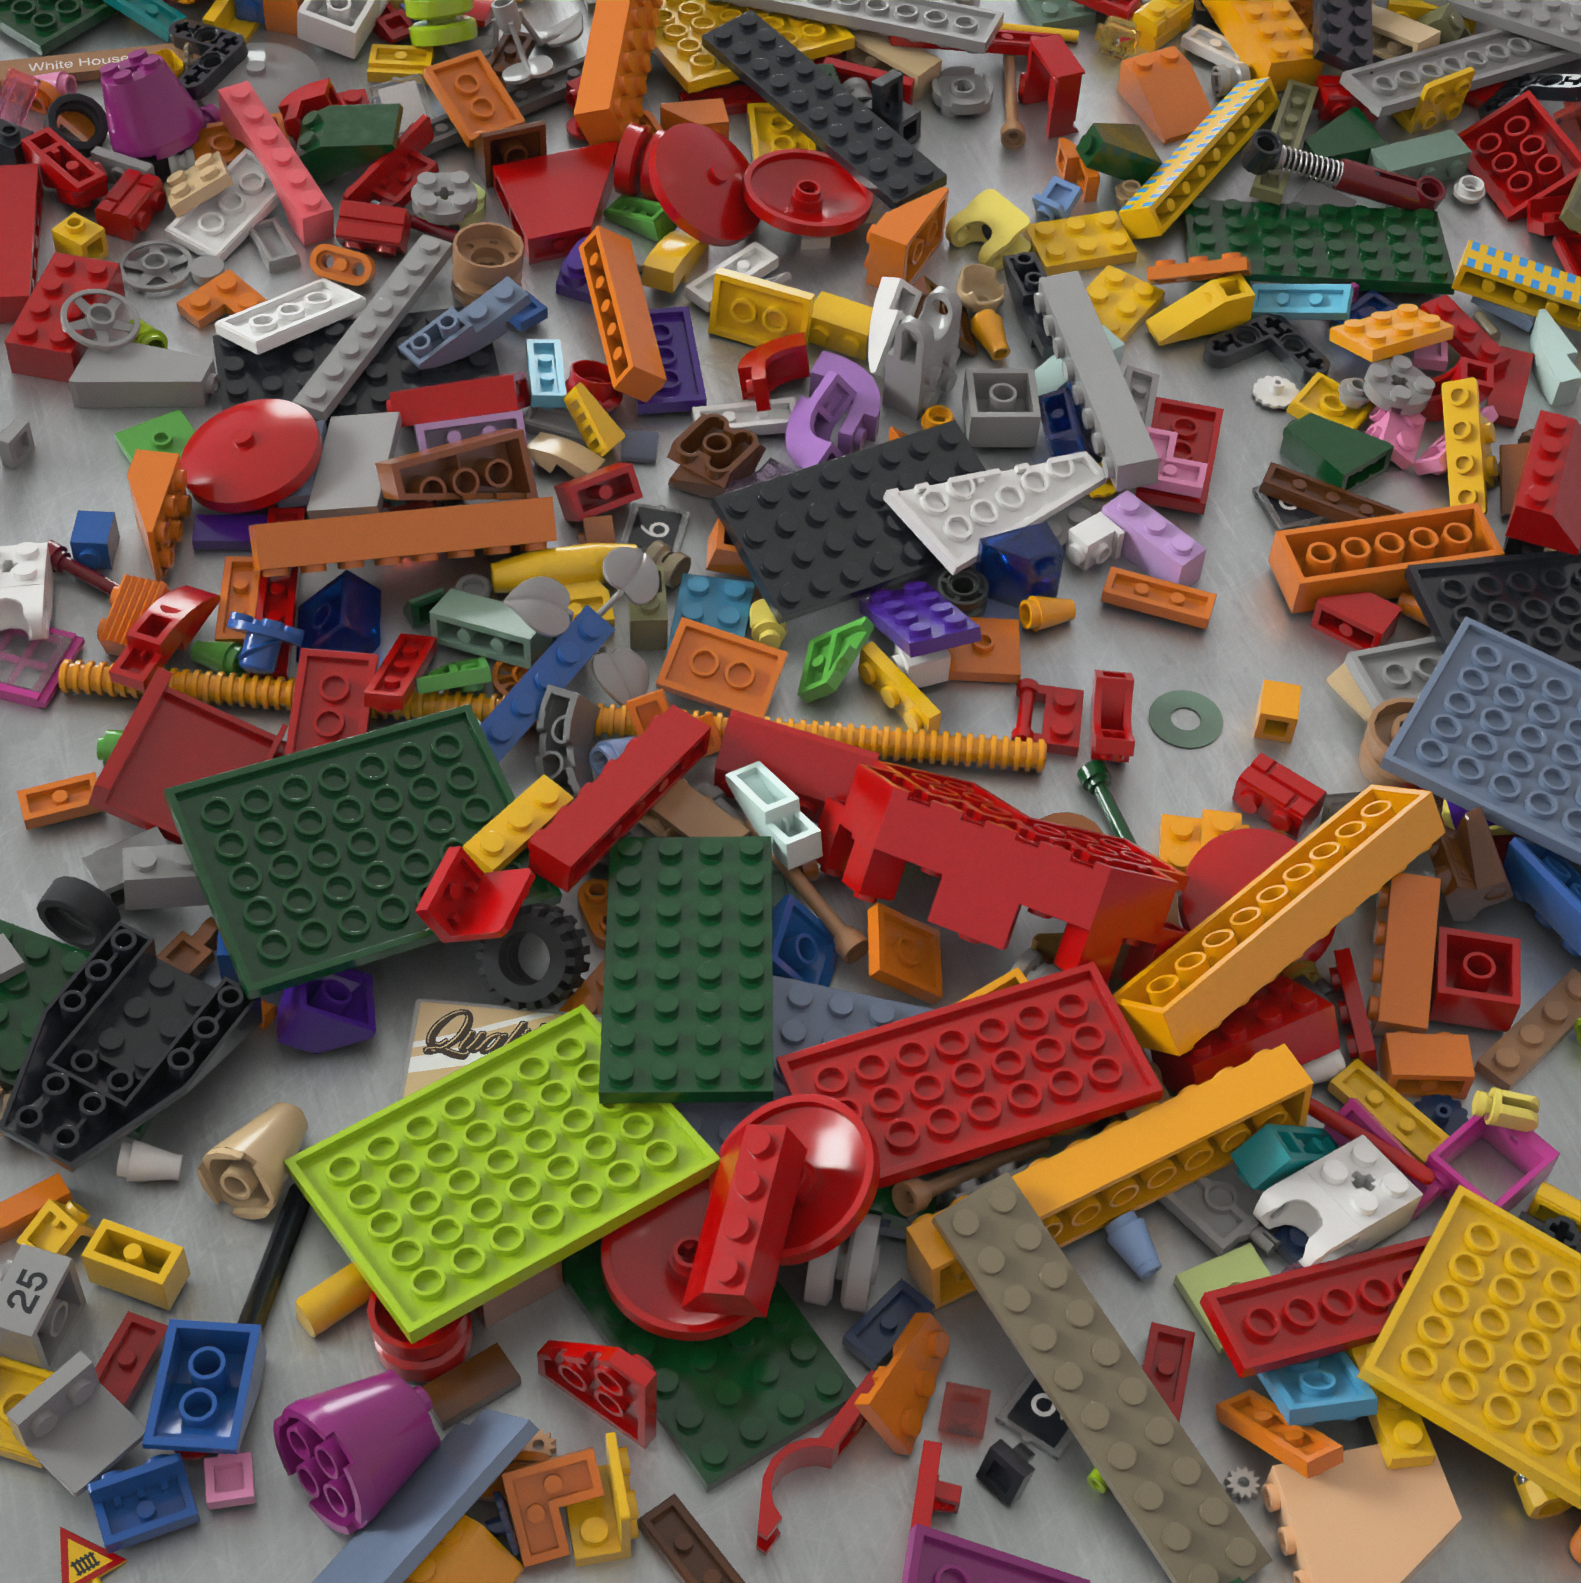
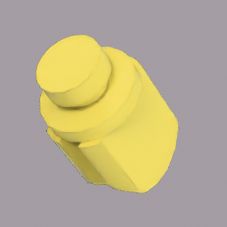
M760 599L752 603L749 611L752 638L756 642L778 649L787 634L786 622L778 624L765 599Z
M1496 1087L1491 1088L1488 1095L1487 1092L1476 1091L1472 1102V1115L1479 1117L1484 1115L1486 1125L1523 1132L1538 1128L1539 1116L1537 1113L1540 1109L1538 1097L1501 1090Z

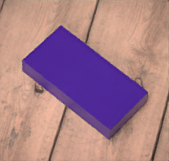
M195 514L192 535L193 550H251L249 526L266 524L268 515Z

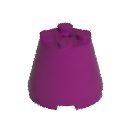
M137 49L128 54V59L119 63H109L100 68L110 144L114 152L135 159L156 155L157 160H161L183 151L199 140L197 133L200 129L207 127L204 115L160 55L148 54L146 49Z
M392 1369L296 1400L283 1410L282 1415L276 1418L273 1424L275 1444L287 1475L291 1476L297 1473L302 1487L314 1498L309 1502L308 1507L326 1525L345 1535H350L372 1522L426 1458L440 1447L441 1440L434 1429L433 1422L428 1413L432 1410L433 1405L427 1392L420 1386L412 1388Z

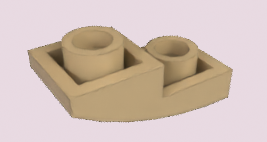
M540 432L527 445L529 457L535 464L543 467L549 473H552L559 465L573 478L601 469L606 461L585 446L554 434Z

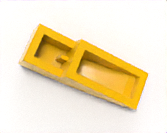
M682 230L670 232L657 243L642 264V285L674 293L680 282L686 283L708 244L696 240Z

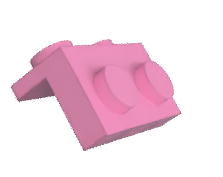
M1375 405L1369 414L1370 422L1365 433L1392 444L1394 448L1390 460L1401 469L1406 470L1414 464L1426 418L1421 413L1400 415L1402 409L1391 407L1390 411H1386Z

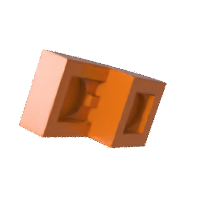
M1059 138L1056 166L1061 178L1070 183L1076 182L1077 186L1082 188L1083 194L1081 197L1084 203L1096 202L1100 181L1099 172L1085 166L1075 149L1077 145L1067 138Z

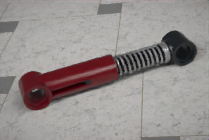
M1268 129L1255 131L1240 156L1243 168L1254 175H1263L1269 170L1272 171L1274 169L1280 171L1283 168V171L1286 172L1288 170L1289 174L1294 171V174L1297 175L1299 173L1300 177L1304 175L1307 178L1310 175L1311 180L1315 177V180L1318 181L1320 179L1321 183L1325 181L1326 184H1329L1331 182L1332 188L1336 191L1400 209L1416 211L1417 209L1425 208L1435 211L1446 196L1445 186L1439 179L1433 176L1426 175L1415 179L1345 158L1339 162L1338 160L1328 159V157L1323 158L1322 155L1318 157L1317 154L1313 155L1311 152H1302L1301 149H1291L1290 146L1282 145L1280 137Z

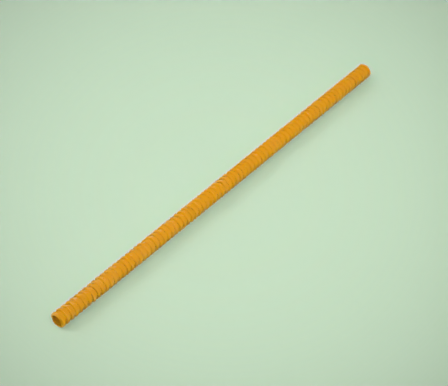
M65 659L59 669V687L63 693H69L72 689L75 694H81L84 690L87 695H93L96 691L99 696H104L108 692L111 697H116L120 693L123 698H128L132 694L135 699L141 698L144 694L142 691L111 682L109 670L114 663L108 666L107 662H100L97 665L95 661H88L85 664L83 660H76L73 663L71 659ZM171 668L169 671L173 673L169 687L199 701L203 700L208 705L215 701L216 705L220 706L227 702L228 706L232 707L239 703L240 707L244 708L248 704H251L252 708H258L260 705H263L264 709H270L271 706H274L276 710H282L283 707H286L287 711H291L296 683V678L294 677L285 681V678L282 676L274 680L270 675L262 679L261 675L255 674L253 678H250L249 674L246 673L238 677L237 673L233 672L226 676V673L221 671L217 675L213 671H206L203 674L201 670H195L191 673L190 669H183L182 672H179L178 668ZM414 690L403 711L398 710L392 713H384L372 707L371 718H377V715H381L382 719H388L389 716H393L394 720H400L401 717H405L406 721H409L413 718H420L470 704L476 718L482 723L503 698H498L497 694L486 697L485 693L474 696V692H468L467 695H463L462 691H456L455 694H451L450 690H444L443 693L434 691L418 694V691ZM598 703V707L601 709L594 728V733H596L597 737H601L602 733H607L609 738H613L614 734H619L620 738H624L626 735H631V737L637 735L626 705H622V708H616V704H610V707H605L604 703ZM694 710L693 714H690L694 717L700 716L699 711ZM718 712L714 718L723 739L728 717H723V713ZM765 716L766 720L772 721L771 717ZM777 717V720L773 721L879 753L882 760H887V757H893L894 761H899V758H905V762L917 759V763L929 760V764L941 761V765L953 762V766L965 763V767L976 764L977 768H982L984 764L988 765L989 769H994L996 765L1000 766L1001 770H1006L1008 766L1012 767L1013 771H1018L1020 767L1024 768L1025 772H1030L1032 768L1036 769L1037 773H1042L1046 762L1047 744L1044 739L1033 742L1032 738L1021 741L1020 737H1015L1014 740H1009L1008 736H1003V739H997L996 735H991V738H985L984 734H979V737H973V733L961 736V732H956L954 736L949 735V731H944L942 735L937 734V730H932L930 734L925 733V729H920L918 733L913 732V728H908L906 732L902 731L901 727H896V730L893 731L890 730L889 726H884V730L878 729L877 725H872V729L866 728L865 724H860V728L854 727L853 723H849L848 727L842 726L841 722H837L836 726L830 725L829 721H825L824 725H820L817 720H813L812 724H808L806 719H801L800 723H796L794 718H789L788 722H784L781 717ZM536 720V721L533 723V725L531 726V727L536 728V731H537V720Z

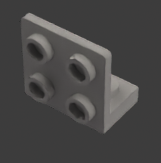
M81 1350L6 1413L15 1438L75 1497L88 1489L87 1485L89 1483L97 1481L100 1476L110 1470L143 1441L146 1428L100 1383L93 1362Z

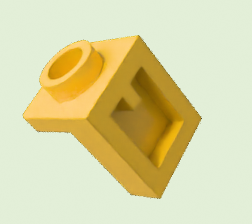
M48 1199L16 1242L20 1246L21 1244H26L65 1256L81 1235L92 1238L97 1229L87 1221L91 1216L90 1213L78 1203L69 1200L67 1204Z

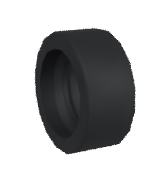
M67 93L57 97L50 104L43 123V129L49 126L85 158L91 157V151L96 146H103L108 132L106 113L102 106L91 97L80 93ZM66 111L85 115L95 127L94 136L86 142L67 138L57 127L58 116Z
M62 876L55 879L36 907L39 918L52 933L68 944L84 950L94 951L118 921H121L119 909L111 898L99 888L76 877Z

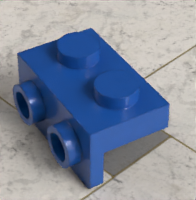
M180 1453L153 1456L143 1465L126 1471L114 1470L100 1476L97 1481L87 1485L107 1554L200 1522Z

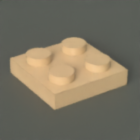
M219 151L213 154L207 153L202 155L195 161L194 166L185 171L178 170L167 178V182L163 184L170 208L177 218L234 184L226 161Z

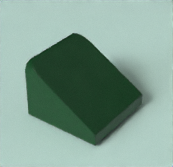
M443 587L410 599L405 604L403 614L413 629L430 623L429 612L445 595Z

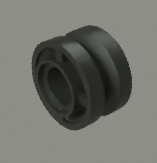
M970 567L963 569L955 575H952L948 570L944 571L938 579L937 592L968 617H982L984 615L989 590L986 577L981 572Z

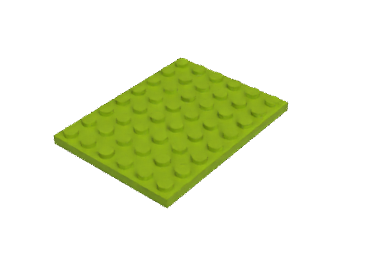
M584 1004L284 1160L289 1176L411 1344L709 1178L718 1169L721 1158L672 1103L599 1104L602 1024Z

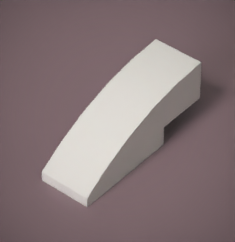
M882 277L871 315L868 341L870 373L882 381L885 380L887 353L894 347L896 328L908 315L914 317L923 293L902 278Z

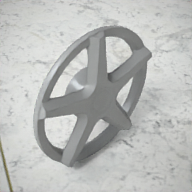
M151 240L142 242L128 249L120 258L122 279L135 293L139 291L150 293L164 292L176 287L181 289L183 283L191 276L190 265L193 262V257L185 247L172 241ZM159 245L176 248L184 254L168 259V256L160 251ZM149 246V253L144 255L141 261L127 260L135 251ZM188 262L185 272L179 278L170 271L171 268ZM124 268L143 271V274L135 282L125 274ZM154 278H162L168 282L162 285H147Z
M103 289L82 290L71 295L61 307L60 321L63 332H66L78 343L90 348L100 349L103 353L129 344L139 334L140 317L131 302L115 292ZM99 294L112 298L107 304L96 303L90 305L82 296ZM74 302L86 317L74 322H68L67 309L69 305ZM121 303L130 309L134 318L133 324L115 319V312ZM93 329L98 341L87 339L76 331ZM110 329L130 332L120 340L109 342Z

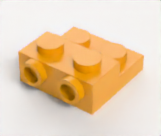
M1203 809L1201 818L1162 814L1159 828L1158 858L1184 873L1189 862L1207 842L1223 833L1249 828V825L1242 824V813Z

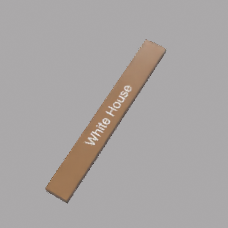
M173 43L4 60L0 61V90H2V81L11 72L36 76L66 71L75 77L76 82L99 80L102 76L99 71L102 66L128 59V54L134 50L146 49L147 53L151 54L162 49H169L182 61H184V50L176 48ZM193 53L194 58H200L202 56Z

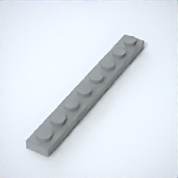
M422 234L292 402L306 409L314 419L326 421L452 256L453 243Z

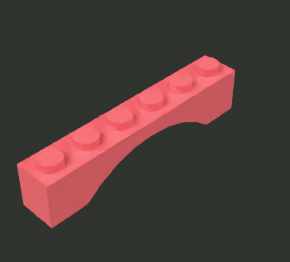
M244 81L219 89L218 98L221 121L232 138L244 143L263 166L277 192L289 224L303 246L305 247L334 237L332 206L250 83Z

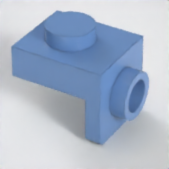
M1053 175L1041 195L1035 193L1032 197L1036 214L1044 221L1068 218L1083 192L1081 187Z

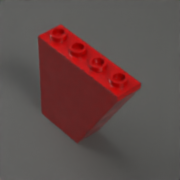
M617 141L493 166L494 192L511 228L523 241L524 255L529 265L567 257L580 239L589 236L597 225H601L604 216L603 211L606 209L614 185V167L618 151Z

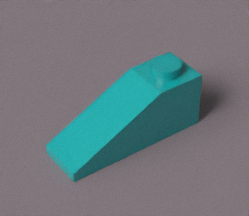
M1267 1123L1230 1155L1238 1166L1236 1172L1241 1181L1253 1190L1266 1191L1271 1186L1339 1147L1324 1128Z

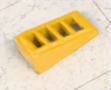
M581 382L563 398L587 448L599 456L604 457L626 437L625 433Z

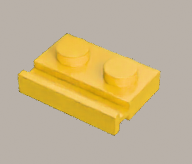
M372 44L368 62L369 67L367 69V81L401 84L415 81L416 84L428 85L423 77L425 67L431 66L434 63V47Z

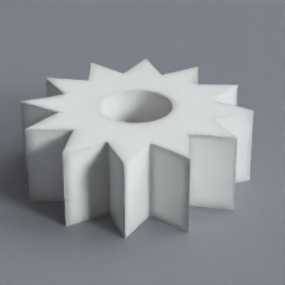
M1236 1466L1235 1472L1229 1470L1228 1477L1224 1480V1484L1227 1485L1225 1491L1232 1493L1231 1499L1237 1498L1239 1504L1243 1499L1248 1504L1251 1498L1257 1499V1492H1260L1262 1487L1258 1484L1261 1477L1254 1476L1255 1470L1248 1472L1246 1466L1243 1470ZM1243 1482L1247 1487H1241L1238 1483Z

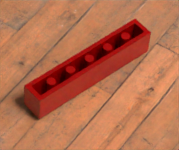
M39 164L0 165V323L16 322L38 282L44 196Z
M672 705L662 715H656L649 723L647 730L639 738L633 737L627 744L624 752L616 760L611 759L606 763L601 775L592 783L587 782L579 791L577 798L569 806H562L557 811L553 821L544 830L539 829L534 833L528 844V850H530L528 868L568 893L610 851L611 847L621 837H624L707 753L711 727L675 705Z

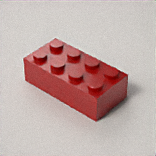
M57 252L53 254L4 341L12 373L69 383L70 377L88 347L78 343L66 332H63L60 321L61 307L71 295L87 289L108 290L124 297L125 289L120 263ZM99 294L82 296L90 305L96 303L107 304L112 298ZM74 302L69 305L67 309L68 322H74L86 317ZM93 329L76 331L81 336L93 340L96 335Z
M1286 976L1275 978V980L1259 989L1250 997L1245 1005L1238 1007L1228 1015L1218 1028L1209 1031L1196 1042L1193 1049L1189 1052L1177 1056L1150 1050L1152 1062H1155L1161 1071L1163 1084L1178 1094L1189 1085L1195 1084L1198 1086L1212 1079L1220 1070L1232 1066L1235 1068L1249 1061L1257 1052L1263 1049L1272 1050L1285 1043L1300 1065H1303L1341 1047L1334 1004Z

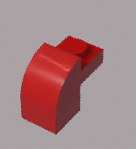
M330 78L309 83L294 90L279 104L278 108L284 118L285 131L289 137H293L296 145L299 139L302 120L306 114L313 110L319 111L327 106L342 105Z

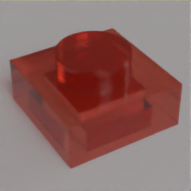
M946 1381L938 1431L983 1439L991 1390Z

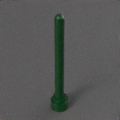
M1094 760L1086 763L1077 772V777L1083 789L1096 796L1115 836L1128 839L1137 845L1109 789L1111 774L1105 762Z

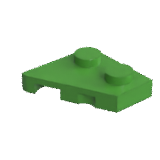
M866 616L810 639L797 693L805 703L821 697H827L836 692L874 630L875 625Z
M485 657L446 663L440 666V668L428 672L429 676L416 678L418 694L461 687L462 692H472L484 689V683L492 682L490 666Z

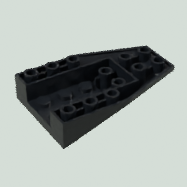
M118 921L42 1011L0 1120V1133L67 1170L75 1171L194 1088L263 1022L261 997L248 1001L242 985L226 976L214 988L156 957L154 938Z

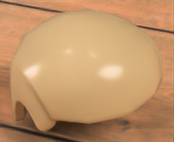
M968 264L961 269L955 291L961 298L962 305L971 312L978 313L986 309L995 311L1004 303L1006 284L1002 283L1000 285L998 283L997 271L994 268L983 264Z

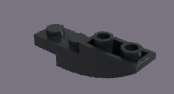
M1021 252L1015 255L1003 256L1002 262L1010 295L1026 339L1031 348H1038L1042 358L1051 357L1054 355L1053 338L1051 335H1046L1043 325V314L1037 313L1034 304V293H1038L1039 278L1047 277V274L1035 252Z

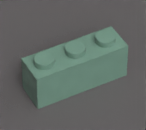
M1450 129L1372 148L1367 165L1415 179L1427 175L1445 182L1465 176L1472 151L1456 132Z
M451 588L429 612L431 636L437 637V644L530 669L552 644V637H547L534 631L515 611L504 605L503 602Z

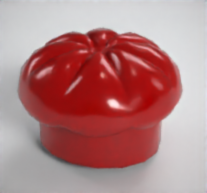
M578 360L572 363L569 379L565 381L567 394L581 382L608 414L621 404L623 393L613 389L606 364L594 360Z

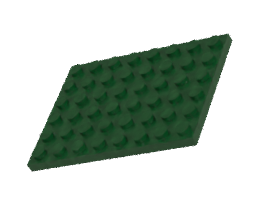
M470 704L164 789L165 802L248 1001L441 941L415 912L421 898L448 848L463 847L467 841L516 799ZM528 847L501 871L528 868L530 855ZM533 872L535 879L529 889L528 896L521 906L534 904L553 906L559 904L562 898L559 887Z

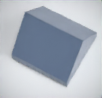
M623 429L626 437L622 440L621 461L656 463L659 445L658 432Z

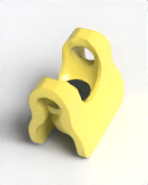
M994 189L984 190L977 195L965 209L953 216L946 226V239L956 247L962 248L972 242L985 243L978 254L979 264L992 267L997 272L1004 268L1003 256L1031 252V243L1021 235L1030 227V218Z

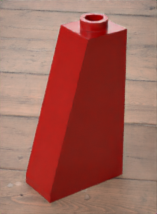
M526 371L394 391L389 393L390 400L386 402L387 412H400L402 418L401 427L517 411L531 405Z

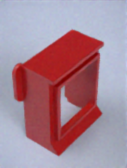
M1059 34L1030 40L1026 73L1020 74L1018 100L1020 103H1024V105L1048 101L1049 112L1045 134L1047 139L1079 132L1074 125V121H1076L1082 75L1085 74V70Z

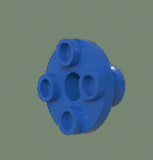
M231 611L226 627L246 634L241 654L237 656L240 658L239 665L244 670L257 675H270L274 673L275 668H278L276 663L281 644L302 647L305 633L304 630L285 626L282 622L262 618L261 621L253 619L252 616Z

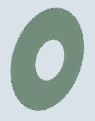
M1186 690L1167 692L1155 699L1149 709V722L1152 729L1163 740L1176 746L1194 748L1207 745L1220 735L1223 728V717L1219 708L1209 698L1196 692ZM1181 707L1191 708L1200 715V725L1193 730H1182L1172 723V712Z

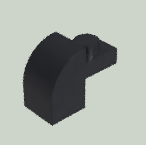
M893 69L872 81V99L864 103V105L910 144L920 139L921 111L903 101V74Z

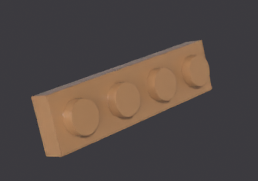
M1574 968L1570 970L1477 1060L1474 1071L1495 1087L1511 1091L1574 1029L1573 1026L1576 1020L1581 1018V973Z

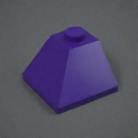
M351 968L283 990L277 1010L278 1043L318 1054L371 1039L376 1034L373 975Z

